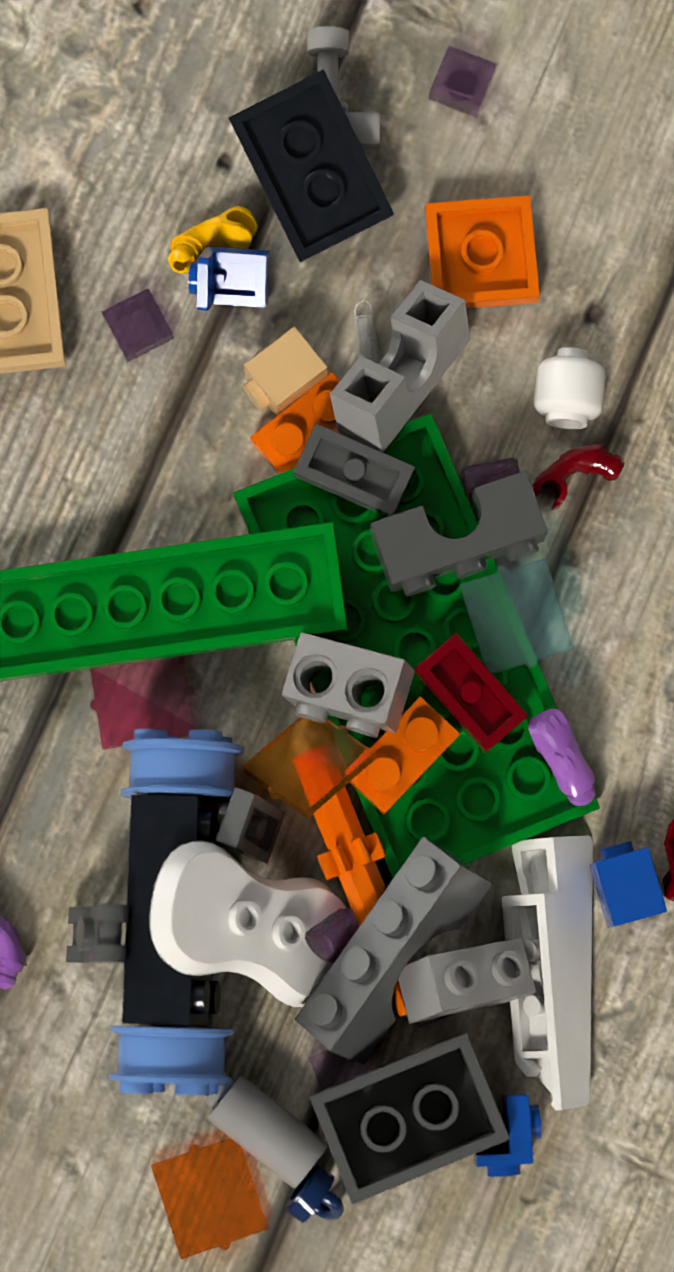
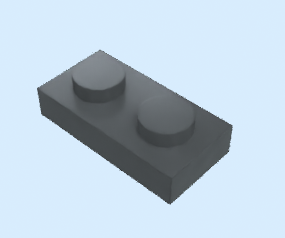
M315 424L295 467L294 477L380 515L389 517L395 515L415 467Z
M234 788L231 799L224 801L218 812L216 829L219 833L216 841L248 858L268 864L286 813L254 793Z

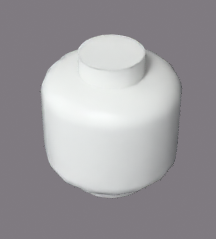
M572 347L558 349L557 356L547 358L538 365L534 407L539 414L546 417L545 423L547 425L561 429H583L588 426V421L597 418L602 413L606 374L602 365L589 359L590 353L587 350Z

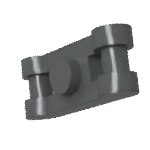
M95 904V906L69 907L68 924H73L72 946H67L66 962L95 964L126 963L127 945H121L122 923H128L129 905Z

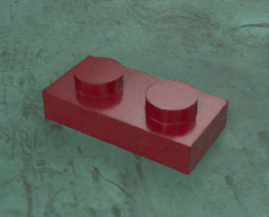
M457 633L414 668L417 676L485 754L528 717L525 711Z

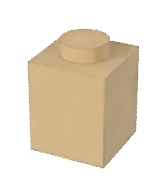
M294 326L244 364L245 379L248 382L243 385V389L260 411L269 407L273 414L277 416L328 375V367Z

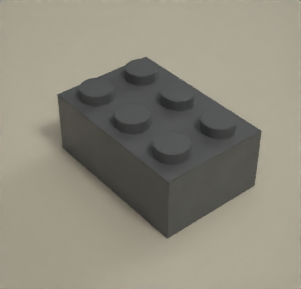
M467 1032L456 1034L310 1095L313 1108L352 1205L510 1139Z

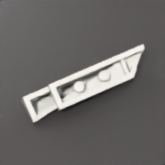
M587 835L523 840L512 845L521 895L502 896L505 941L522 938L536 990L535 993L510 1001L515 1063L527 1077H537L552 1094L551 1106L555 1110L587 1106L590 1102L593 877L589 865L593 863V839Z

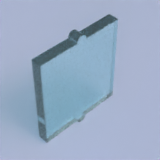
M546 559L511 569L500 566L495 574L459 585L484 665L491 674L524 664L528 668H533L537 660L574 649Z

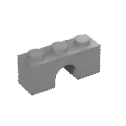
M422 280L418 281L390 317L392 339L382 361L378 364L360 355L330 393L338 432L382 453L470 341L465 300Z

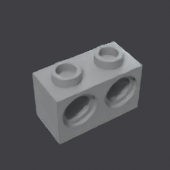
M301 632L281 696L296 706L294 714L320 723H326L328 715L348 720L346 724L347 729L366 736L378 737L380 729L397 733L415 670L403 659ZM321 670H331L332 682L330 686L321 693H311L310 683L313 676ZM375 683L383 684L385 692L381 702L373 707H363L361 697L364 690Z
M522 938L430 955L405 965L398 977L409 1024L501 1005L536 992Z

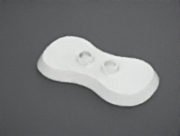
M197 841L186 843L171 852L164 862L155 884L151 902L150 929L155 948L167 964L175 970L189 975H206L218 972H234L246 975L257 981L276 999L292 1007L300 1008L305 1005L351 940V923L347 908L326 884L306 877L272 880L257 876L244 868L227 851L210 842Z

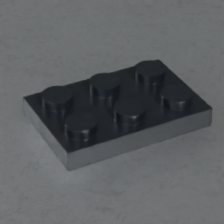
M324 69L228 118L299 262L394 215Z

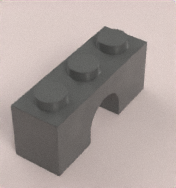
M525 470L474 488L471 500L478 517V526L472 533L463 538L450 539L435 532L428 522L423 505L371 522L370 536L390 593L404 590L405 596L416 595L436 586L435 578L455 572L457 579L466 578L488 568L486 561L506 555L508 561H516L538 552L537 544L544 542L548 529L527 471Z

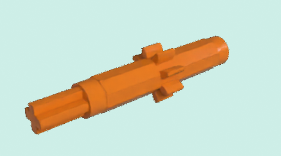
M324 748L295 760L293 764L328 852L317 856L325 879L330 881L337 877L339 878L359 928L386 890L376 862L384 859L387 855L377 832L367 836L364 835L329 748ZM397 979L392 999L399 1017L407 1015L399 980Z

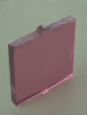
M184 656L90 669L95 699L91 701L90 707L94 712H97L103 750L122 747L123 742L134 740V730L136 729L168 731V736L179 738L189 736V731L195 730L190 699L194 695L195 690L192 685H188Z

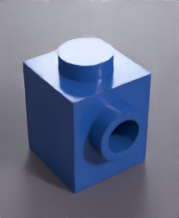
M629 841L600 850L602 860L594 862L589 866L607 928L667 912L649 847L634 851L632 842Z

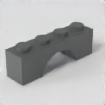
M423 836L294 1020L329 1051L365 1065L396 1021L392 1011V994L397 979L407 962L432 938L450 930L461 929L492 883L458 856Z

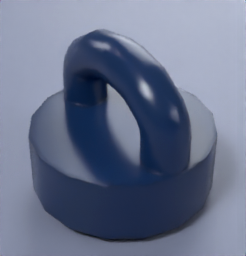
M320 1165L313 1166L289 1197L286 1203V1212L301 1223L308 1220L313 1213L327 1220L340 1218L344 1212L343 1203L338 1196L330 1191L335 1176Z

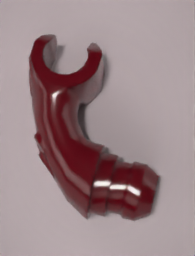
M604 443L589 444L571 449L561 454L558 460L535 479V483L532 484L533 491L537 498L540 488H552L556 493L557 499L553 503L551 510H556L560 508L568 495L565 482L572 474L582 472L588 475L590 472L595 476L599 474L608 481L617 480L625 463L621 456L608 452L609 449L603 446Z

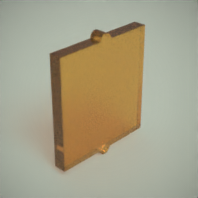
M299 717L243 765L244 773L269 791L271 799L277 800L280 798L308 819L370 765L376 757L374 751L349 735L346 726L338 727L328 719L326 723H320Z
M231 1138L201 1148L199 1145L193 1144L190 1146L189 1152L151 1164L181 1259L216 1247L227 1250L231 1242L269 1229L243 1148Z

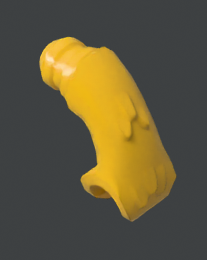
M236 206L183 231L174 237L170 243L171 252L168 256V264L176 273L186 274L189 273L191 262H198V257L206 247L248 249L252 237L255 236L258 228L254 216L247 208Z

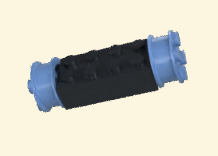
M136 729L134 730V740L122 743V749L130 752L129 787L121 789L120 796L131 799L127 905H129L125 934L127 952L126 963H124L122 1023L150 1024V1026L110 1027V1031L119 1034L117 1072L108 1074V1080L120 1081V1093L152 1094L153 1092H165V1083L175 1084L176 1095L206 1096L218 1094L219 1084H232V1077L224 1075L225 1037L234 1035V1029L195 1028V1025H211V1014H218L220 1007L219 981H212V974L189 975L181 973L164 961L152 941L150 911L158 875L171 852L183 844L197 841L210 842L219 847H224L223 844L216 841L219 833L216 829L218 805L214 803H224L227 799H231L235 781V756L243 754L244 747L232 743V738L223 737L222 732L216 730H190L189 739H179L176 736H168V731Z

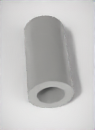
M242 1074L235 1083L219 1084L218 1094H211L205 1102L213 1109L207 1120L293 1189L300 1184L328 1147L327 1142Z

